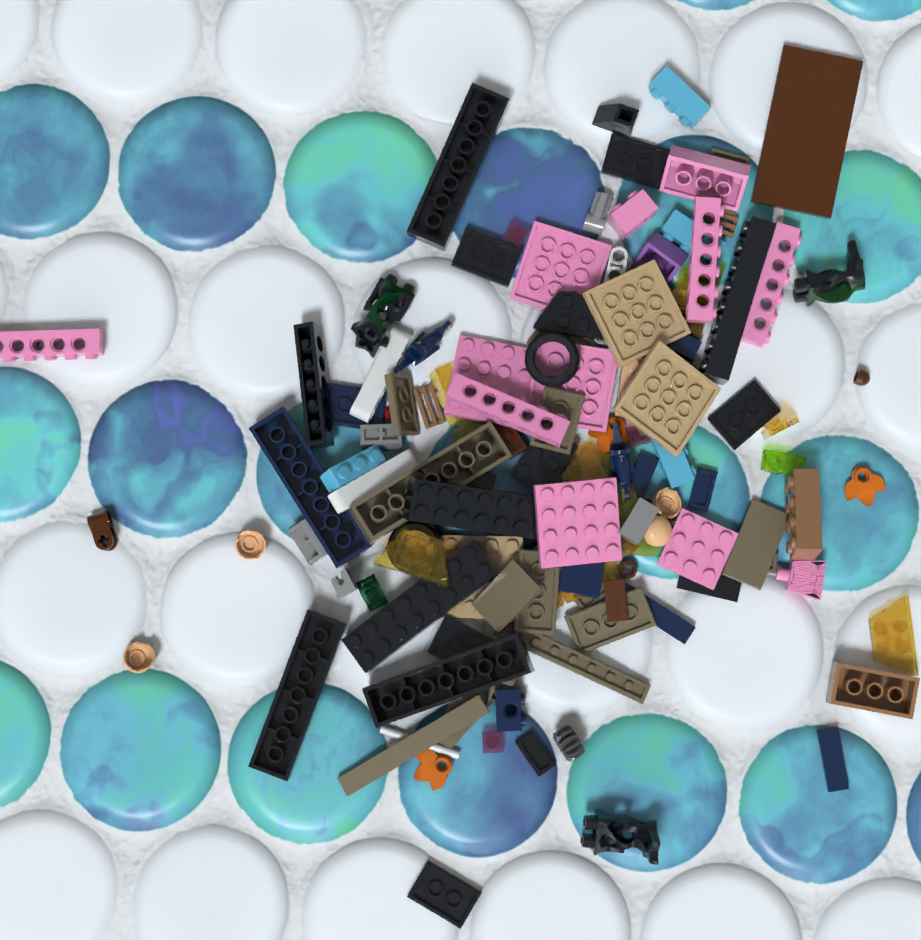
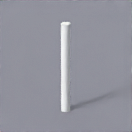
M381 726L380 729L381 734L399 740L410 735L386 726ZM440 744L429 748V750L458 759L460 751Z

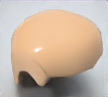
M669 487L655 492L651 499V504L660 508L657 515L666 519H672L677 516L682 508V500L678 492L669 489Z
M656 515L644 535L646 542L653 547L666 545L672 533L670 522L666 518Z
M255 529L242 531L235 539V550L238 555L245 560L258 559L266 551L264 535Z
M134 642L127 646L123 652V664L127 670L133 673H143L149 670L155 662V651L148 643Z

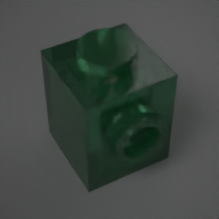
M375 574L356 583L370 612L389 603Z

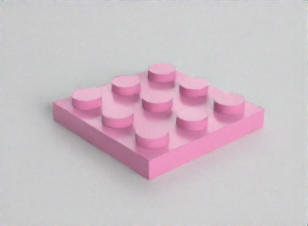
M681 508L672 528L671 538L664 546L656 565L714 590L739 533Z

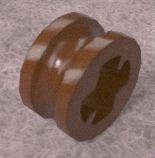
M630 560L621 562L618 566L619 575L625 579L633 578L637 573L636 564ZM624 564L633 567L631 575L628 573L623 574L622 570L624 568L622 567Z

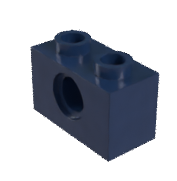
M520 688L495 689L497 732L522 731V726H526L525 713H521V705H525L524 692H520ZM506 705H515V714L507 715L504 711Z

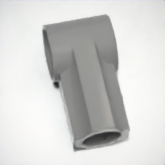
M596 192L582 229L602 235L613 197L603 192Z

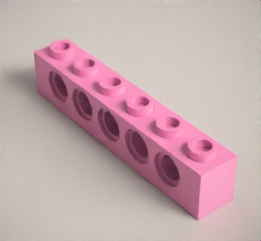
M696 196L694 199L685 314L686 322L710 324L712 319L716 318L717 307L713 306L714 298L717 299L718 286H715V278L719 277L720 266H717L716 262L717 258H720L721 245H718V237H722L723 226L719 225L720 217H723L724 205L721 204V198ZM703 216H711L713 223L706 224L703 221ZM709 236L712 243L705 245L701 237ZM707 256L710 259V264L703 265L700 262V257ZM700 276H705L708 279L709 284L707 286H702L699 283L698 278ZM700 296L706 298L707 305L700 306L697 303V298Z
M780 222L776 223L741 342L760 348L765 343L768 344L772 333L769 332L770 325H774L778 315L775 309L777 305L781 304L784 296L781 290L783 285H787L790 274H787L788 268L793 266L796 255H793L795 247L798 248L802 240V236L799 235L801 229ZM779 243H785L788 246V251H781ZM773 262H779L782 270L776 271L772 266ZM767 281L774 282L776 289L769 290L766 286ZM761 300L769 302L770 308L768 310L760 306ZM754 320H761L764 324L763 329L756 328Z
M99 328L0 331V342L3 343L0 359H3L4 362H15L16 358H24V361H36V358L44 357V360L54 361L57 360V357H65V360H77V356H85V359H98V356H104L103 331ZM61 340H64V348L62 350H57V343ZM85 340V347L78 350V341ZM43 341L44 348L41 351H37L36 344ZM23 342L24 348L17 352V343Z
M455 373L446 393L447 401L560 448L570 425V421L567 420L568 418L560 413L552 414L544 406L537 405L536 407L529 404V401L525 398L510 396V393L506 390L493 389L489 383L472 380V377L466 373ZM467 389H474L476 394L474 396H467L465 391ZM486 397H493L495 402L493 404H486L484 399ZM511 405L514 407V410L508 413L503 410V407ZM530 413L533 419L526 421L522 418V415ZM549 421L552 427L545 429L541 426V423Z

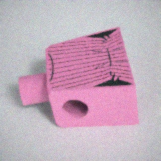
M789 561L788 569L777 567L775 579L786 581L785 590L814 600H821L826 561Z

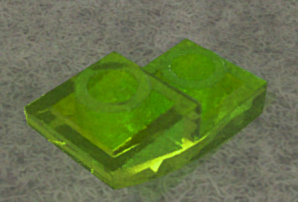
M765 449L763 450L760 470L777 475H791L794 468L805 469L807 458Z

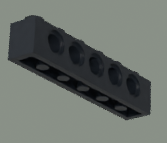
M313 321L296 324L293 326L306 443L308 447L314 449L335 446L321 326Z

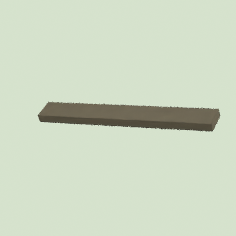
M514 621L501 634L495 630L493 635L503 638L514 634ZM521 633L529 652L643 704L651 686L650 684L545 635Z
M480 694L337 779L346 795L349 796L485 716L490 711Z

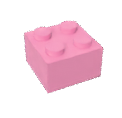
M644 189L640 192L635 190L627 197L623 205L619 203L611 209L608 224L624 241L652 219L658 207Z

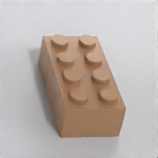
M794 468L791 475H788L787 482H784V494H787L788 501H785V514H788L785 532L789 534V541L786 542V553L790 554V560L815 561L822 551L819 469Z
M832 662L826 703L913 719L920 678Z

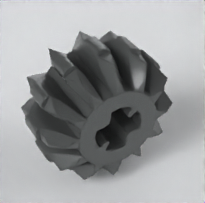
M566 725L553 733L554 741L567 761L576 760L585 753L580 739L571 726Z

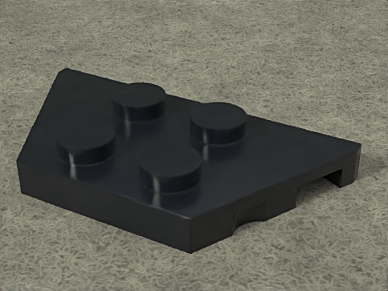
M558 291L533 325V328L537 330L559 332L605 341L582 294Z

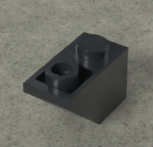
M620 103L600 105L592 125L630 138L639 110Z

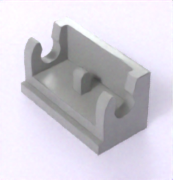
M392 424L360 425V445L362 451L375 444L378 445L381 451L403 450L402 436H393Z
M640 497L620 529V537L635 545H639L660 508Z
M306 519L289 529V534L309 566L328 555Z
M348 569L340 571L343 579H340L339 582L337 578H332L331 580L337 593V599L358 589Z

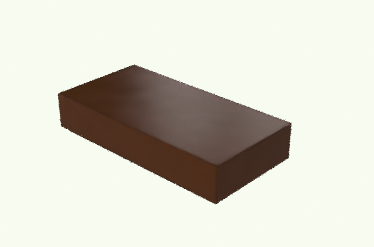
M604 580L607 622L628 621L625 580Z

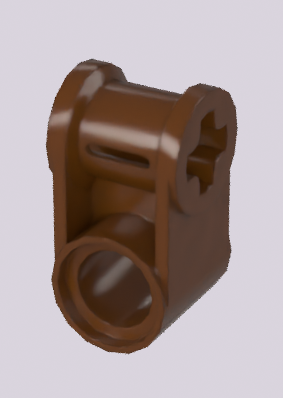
M106 510L88 516V525L96 547L105 551L114 550L118 541L109 511ZM105 538L110 539V541L107 542V545L103 544Z

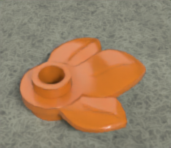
M612 417L608 419L606 432L588 431L589 436L598 438L597 447L600 453L609 452L610 444L614 443L613 429L611 428L613 422L618 423L622 442L626 441L628 444V436L624 432L625 423L621 418Z
M859 466L853 470L851 474L852 479L845 485V497L847 501L857 497L862 504L871 506L875 499V492L884 491L885 483L880 476L872 474L869 468ZM859 473L865 475L864 480L858 478Z
M425 750L417 755L416 758L421 765L417 768L414 779L421 782L430 781L433 791L443 787L446 783V775L451 772L453 767L451 758L447 755H437L432 750ZM440 761L446 762V767L444 769H441L438 764Z

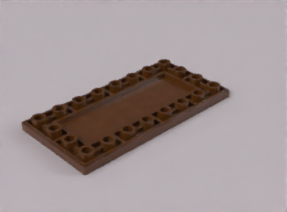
M783 45L751 203L831 219L863 61Z

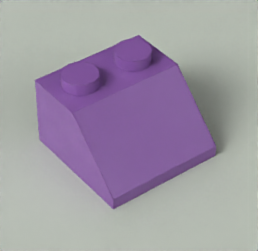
M656 232L628 271L655 259L668 285L689 255Z

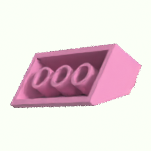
M672 145L659 191L694 200L696 196L721 198V204L724 205L725 209L738 212L751 165Z

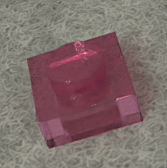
M511 221L502 240L521 248L530 230Z
M637 427L625 428L630 448L651 443L650 437L646 434L640 436Z
M482 732L483 753L504 752L503 732Z

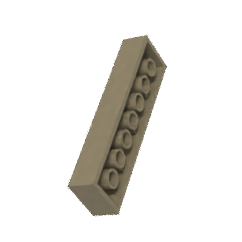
M491 421L352 504L348 510L369 544H372L408 522V520L402 518L409 476L468 485L508 461L512 455Z

